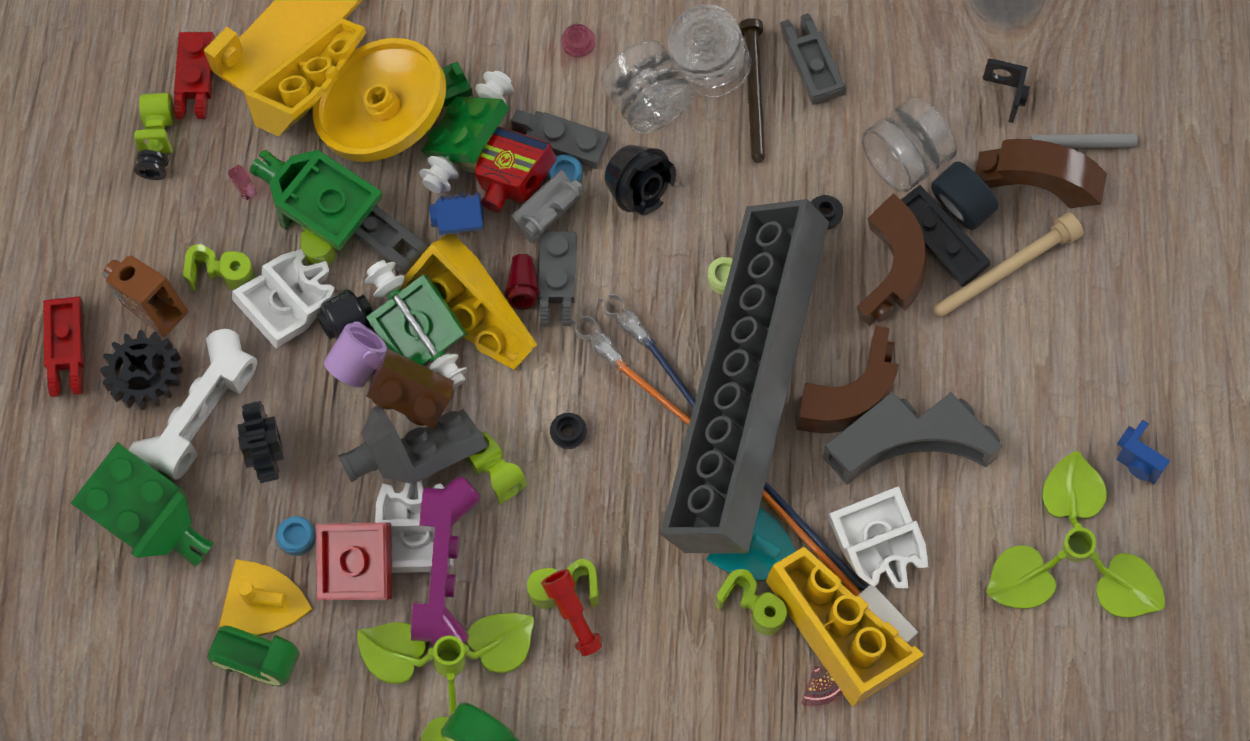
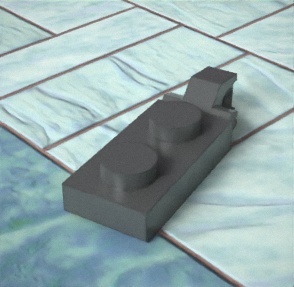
M516 109L511 119L512 131L549 142L556 156L571 155L577 158L582 165L597 169L610 140L608 133L546 112L536 111L535 115H533L532 113Z

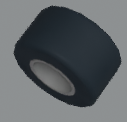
M960 161L952 163L931 183V189L940 204L961 225L969 230L978 228L998 209V201L989 186L976 172Z

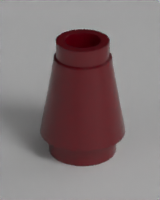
M517 254L512 257L504 295L513 308H532L536 305L538 295H540L533 258L528 254Z

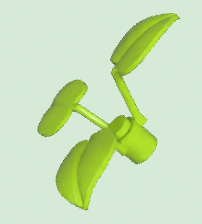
M1079 451L1070 453L1052 469L1045 481L1042 492L1043 503L1048 513L1058 518L1069 516V521L1073 527L1062 542V551L1043 564L1041 554L1032 547L1018 545L1008 548L998 557L993 566L986 590L987 595L997 603L1011 608L1028 609L1040 606L1049 600L1056 590V581L1047 570L1053 568L1065 558L1075 563L1091 559L1098 571L1105 575L1096 585V596L1100 605L1108 613L1116 617L1133 618L1161 611L1165 607V597L1161 583L1153 569L1143 559L1133 554L1120 553L1112 558L1107 569L1101 562L1099 554L1094 551L1096 548L1094 534L1089 529L1082 527L1078 523L1076 516L1088 519L1098 514L1106 502V487L1101 476Z
M501 613L483 617L474 622L468 629L469 640L466 642L467 645H464L455 636H444L436 641L433 648L428 649V654L422 659L420 658L425 653V642L411 641V624L403 622H392L372 628L359 629L357 632L358 647L362 660L368 670L377 679L388 684H402L409 681L413 676L415 666L423 667L433 659L435 670L440 675L447 677L451 716L457 708L455 676L463 671L465 656L471 660H476L480 657L482 666L493 673L514 671L523 664L529 653L534 618L533 616L520 613ZM437 717L430 721L423 730L421 741H446L441 735V729L449 718Z

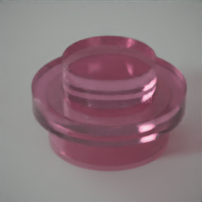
M573 24L562 34V49L572 57L580 58L587 56L595 47L594 33L583 24Z

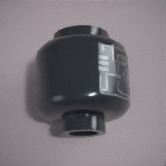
M345 289L324 300L321 303V312L316 316L329 340L334 338L337 340L347 324L360 322L369 328L370 322L366 317L373 310L363 294L357 297L353 291Z

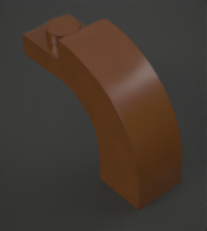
M1033 139L1003 140L1001 149L979 152L975 170L989 188L1019 184L1035 186L1055 194L1069 208L1101 205L1107 173L1088 156L1063 145Z
M894 193L868 217L870 230L889 247L894 256L893 265L888 276L857 306L859 317L868 326L876 320L878 322L883 321L894 309L892 305L894 302L906 311L918 296L926 274V249L920 224L908 206Z
M875 326L867 368L856 381L840 387L805 383L797 430L814 433L842 432L891 393L899 364L891 363L894 342L888 341L890 328Z

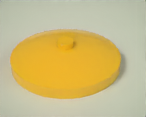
M386 38L365 44L352 52L322 96L313 105L315 129L327 147L344 159L356 162H372L392 157L416 143L436 121L446 96L445 74L431 51L416 41L405 38Z

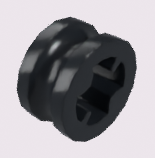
M153 150L138 152L136 159L139 163L135 165V173L149 180L164 179L167 173L165 167H167L169 162L168 157Z

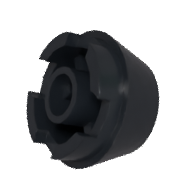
M627 145L618 150L610 159L605 170V183L618 206L623 211L638 212L640 215H648L661 207L664 202L660 198L665 193L668 184L674 187L676 181L675 166L669 161L664 151L639 145Z

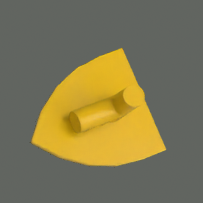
M235 559L219 627L228 625L259 636L286 628L299 621L313 609L303 592L284 574L266 565Z

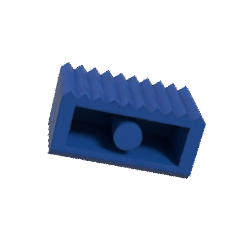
M476 191L474 195L471 192L468 195L464 193L460 196L455 194L453 197L448 194L446 198L441 195L435 204L429 206L431 226L438 227L439 235L483 230L484 217L481 194Z

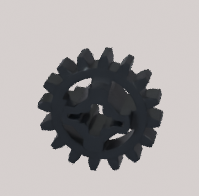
M139 330L136 339H132L128 334H124L125 343L120 345L113 342L111 345L115 350L114 354L103 355V358L109 365L100 368V372L106 378L102 383L107 391H111L110 395L116 402L122 399L126 408L130 409L134 402H137L140 409L145 410L147 402L151 400L156 407L160 406L159 397L164 395L171 398L172 394L169 387L180 386L181 384L178 377L175 376V374L183 372V367L180 362H177L181 357L177 349H172L173 345L170 340L166 338L161 341L157 332H153L147 338L143 330ZM123 363V370L119 373L121 365ZM134 365H136L139 369L142 368V369L145 370V371L148 370V372L150 373V375H148V374H147L146 372H144V371L142 372V371H140V370H138V369L136 370V368L134 367ZM165 367L163 375L161 377V370Z
M261 401L242 405L244 423L238 424L237 428L239 434L238 441L247 468L254 467L260 483L278 480L279 468L277 461L284 460L283 443L275 416L267 417Z

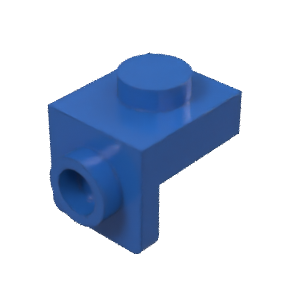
M1142 420L1136 429L1129 426L1118 441L1117 445L1121 446L1122 450L1116 460L1127 466L1130 473L1136 478L1143 481L1148 480L1155 484L1170 460L1139 441L1149 425L1148 422Z

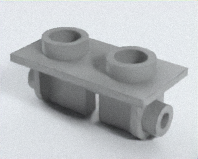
M560 170L514 212L511 217L529 242L532 243L581 198L580 193L584 191V188L577 180L571 182L564 171Z

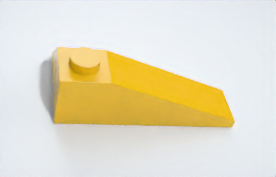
M340 18L244 92L255 126L279 137L302 119L319 100L366 34L365 27Z
M453 233L447 234L433 242L405 275L401 290L423 274L428 275L468 335L464 339L475 344L480 352L513 370L516 369L538 345L478 258Z

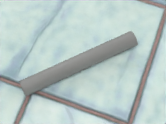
M1137 133L1030 135V139L1052 142L1069 148L1137 147L1138 144Z

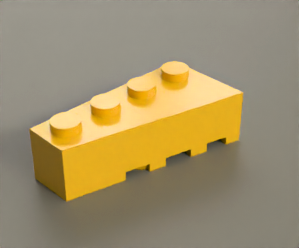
M805 547L772 566L765 580L775 596L784 602L788 615L834 679V682L837 683V686H839L852 708L915 669L924 657V654L916 646L911 647L898 635L899 631L888 621L884 623L868 608L869 604L859 595L854 596L841 584L842 580Z

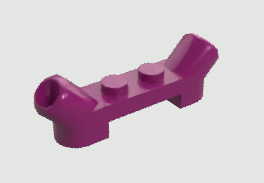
M457 476L443 489L424 487L419 526L435 527L429 602L416 601L413 603L411 641L431 642L434 646L436 641L444 636H455L463 644L469 640L468 632L447 609V597L454 598L456 575L449 574L451 559H457L459 550V536H453V525L480 503V494L465 477Z

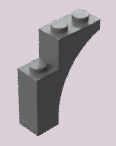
M892 392L826 444L823 459L848 485L872 466L892 457L914 452L950 453L987 467L997 459L1002 445L996 432L987 425L983 426L974 417L975 414L972 407L965 400H958L952 392L919 418L916 417L915 409L906 399L902 398L900 400Z

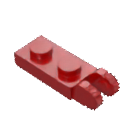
M179 32L174 84V116L176 119H185L187 99H196L195 114L197 119H206L208 99H211L213 72L204 49L215 39L213 32Z
M80 296L44 300V367L47 369L50 397L60 396L61 378L59 370L70 369L69 382L73 394H82L84 391L82 372L84 367L83 301Z

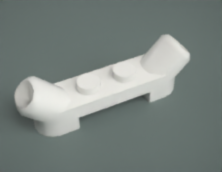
M230 329L213 331L206 338L211 365L202 377H198L192 383L188 398L182 406H178L171 413L168 426L162 435L133 442L129 448L130 451L156 470L165 473L175 480L181 478L198 456L191 440L227 388L240 395L255 372L257 359L242 351L239 335Z

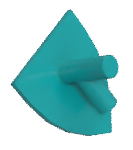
M759 507L748 553H710L706 560L728 573L736 569H745L753 575L755 581H765L772 566L796 552L789 535L780 523Z

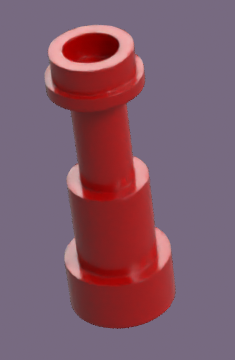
M563 569L546 577L541 582V585L548 598H553L563 619L569 621L579 640L575 644L576 649L580 651L582 656H588L598 651L602 647L601 637L599 633L592 634L582 614L584 608L574 590L576 583L570 571Z

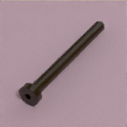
M749 18L739 23V33L745 37L751 158L754 162L761 163L765 159L759 36L763 33V22L759 19Z

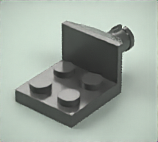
M375 406L361 432L365 442L360 444L361 446L338 456L351 482L371 471L379 469L383 478L414 484L488 446L483 435L464 409L445 413L440 417L434 429L429 426L415 428L409 431L405 438L400 439L384 410L379 406Z

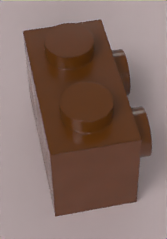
M387 348L371 379L366 397L372 399L380 408L386 410L393 409L406 415L407 419L416 425H427L434 429L451 399L454 381Z

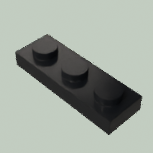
M918 185L901 199L919 222L925 247L961 287L967 285L990 266V260L921 185Z

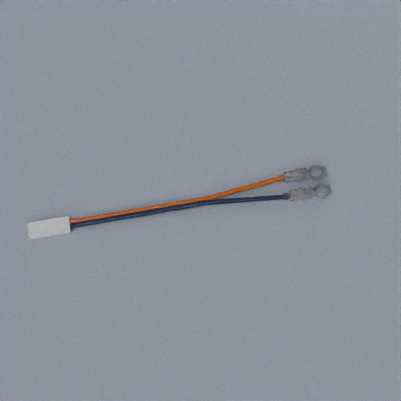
M608 292L609 299H617L622 303V314L620 316L618 313L607 312L604 308V299L600 297L599 302H602L604 314L610 318H617L618 327L624 334L630 335L639 345L652 352L692 408H694L695 398L656 347V342L641 324L640 318L629 309L624 310V301L619 295H610ZM580 313L582 321H590L595 325V336L593 338L590 335L580 334L576 329L577 321L572 319L576 335L580 339L590 340V347L598 357L604 358L611 367L625 373L689 426L691 418L628 367L623 355L614 347L613 340L607 334L597 332V324L593 318L589 316L582 317ZM765 482L762 499L817 557L842 580L841 582L854 596L859 595L869 604L868 608L884 623L888 621L899 631L898 635L909 643L918 634V631L876 587L864 584L785 500Z

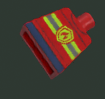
M498 126L480 153L475 169V176L481 189L486 191L481 204L488 210L499 213L506 199L522 204L528 201L557 160L551 144Z

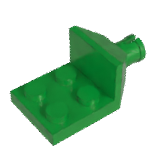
M263 150L259 153V157L263 161L261 162L255 158L250 168L252 175L259 177L269 184L279 224L282 228L286 230L292 221H295L338 251L344 247L382 199V191L319 150L290 156L286 162H282L269 151Z
M119 442L115 444L71 501L73 506L132 547L131 554L136 558L168 555L172 550L196 567L202 561L203 555L190 545L207 554L214 542L209 539L207 540L190 526L192 519L185 490Z

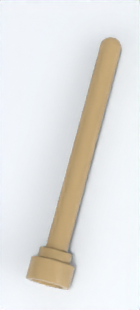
M1070 212L1060 216L1054 221V225L1051 226L1049 233L934 306L935 315L938 317L947 315L1056 244H1071L1084 235L1081 223Z

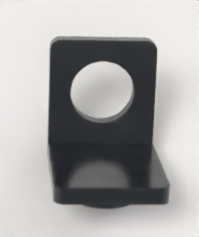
M990 58L986 64L983 80L1016 87L1008 122L1013 123L1018 106L1025 107L1030 86L1024 85L1028 67ZM993 70H1006L1010 72L1011 75L1000 76L994 73Z

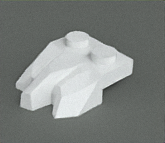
M302 249L282 254L262 266L261 275L232 291V300L275 348L280 347L306 331L317 318L316 315L321 312V303L331 297L335 289L330 284L321 285L328 277L329 268L327 262L323 261L310 266L302 265L305 258Z
M422 480L414 484L405 483L401 493H395L392 485L382 483L376 501L375 523L391 522L392 573L431 572L435 527L419 526L423 494ZM440 483L436 484L433 488L443 489L444 487ZM454 559L450 561V571H454Z
M899 486L827 514L843 555L856 574L871 586L875 587L879 583L880 574L884 572L894 588H909L906 571L907 564L911 562L916 568L928 567L925 541L917 521H912Z

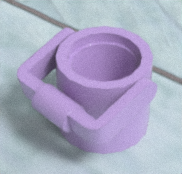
M353 322L344 327L325 358L324 366L328 372L341 382L354 387H363L380 364L387 346L379 335L360 322Z

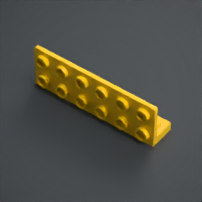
M274 0L240 37L226 26L204 49V53L212 72L244 94V92L340 18L346 19L363 0Z

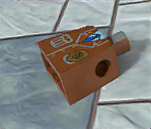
M127 256L122 262L112 260L105 266L103 276L121 304L164 338L189 312L167 278L134 256ZM152 296L155 298L153 305L148 302Z

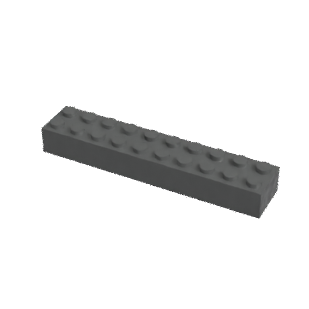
M808 199L746 207L660 535L684 553H748L829 224V221Z

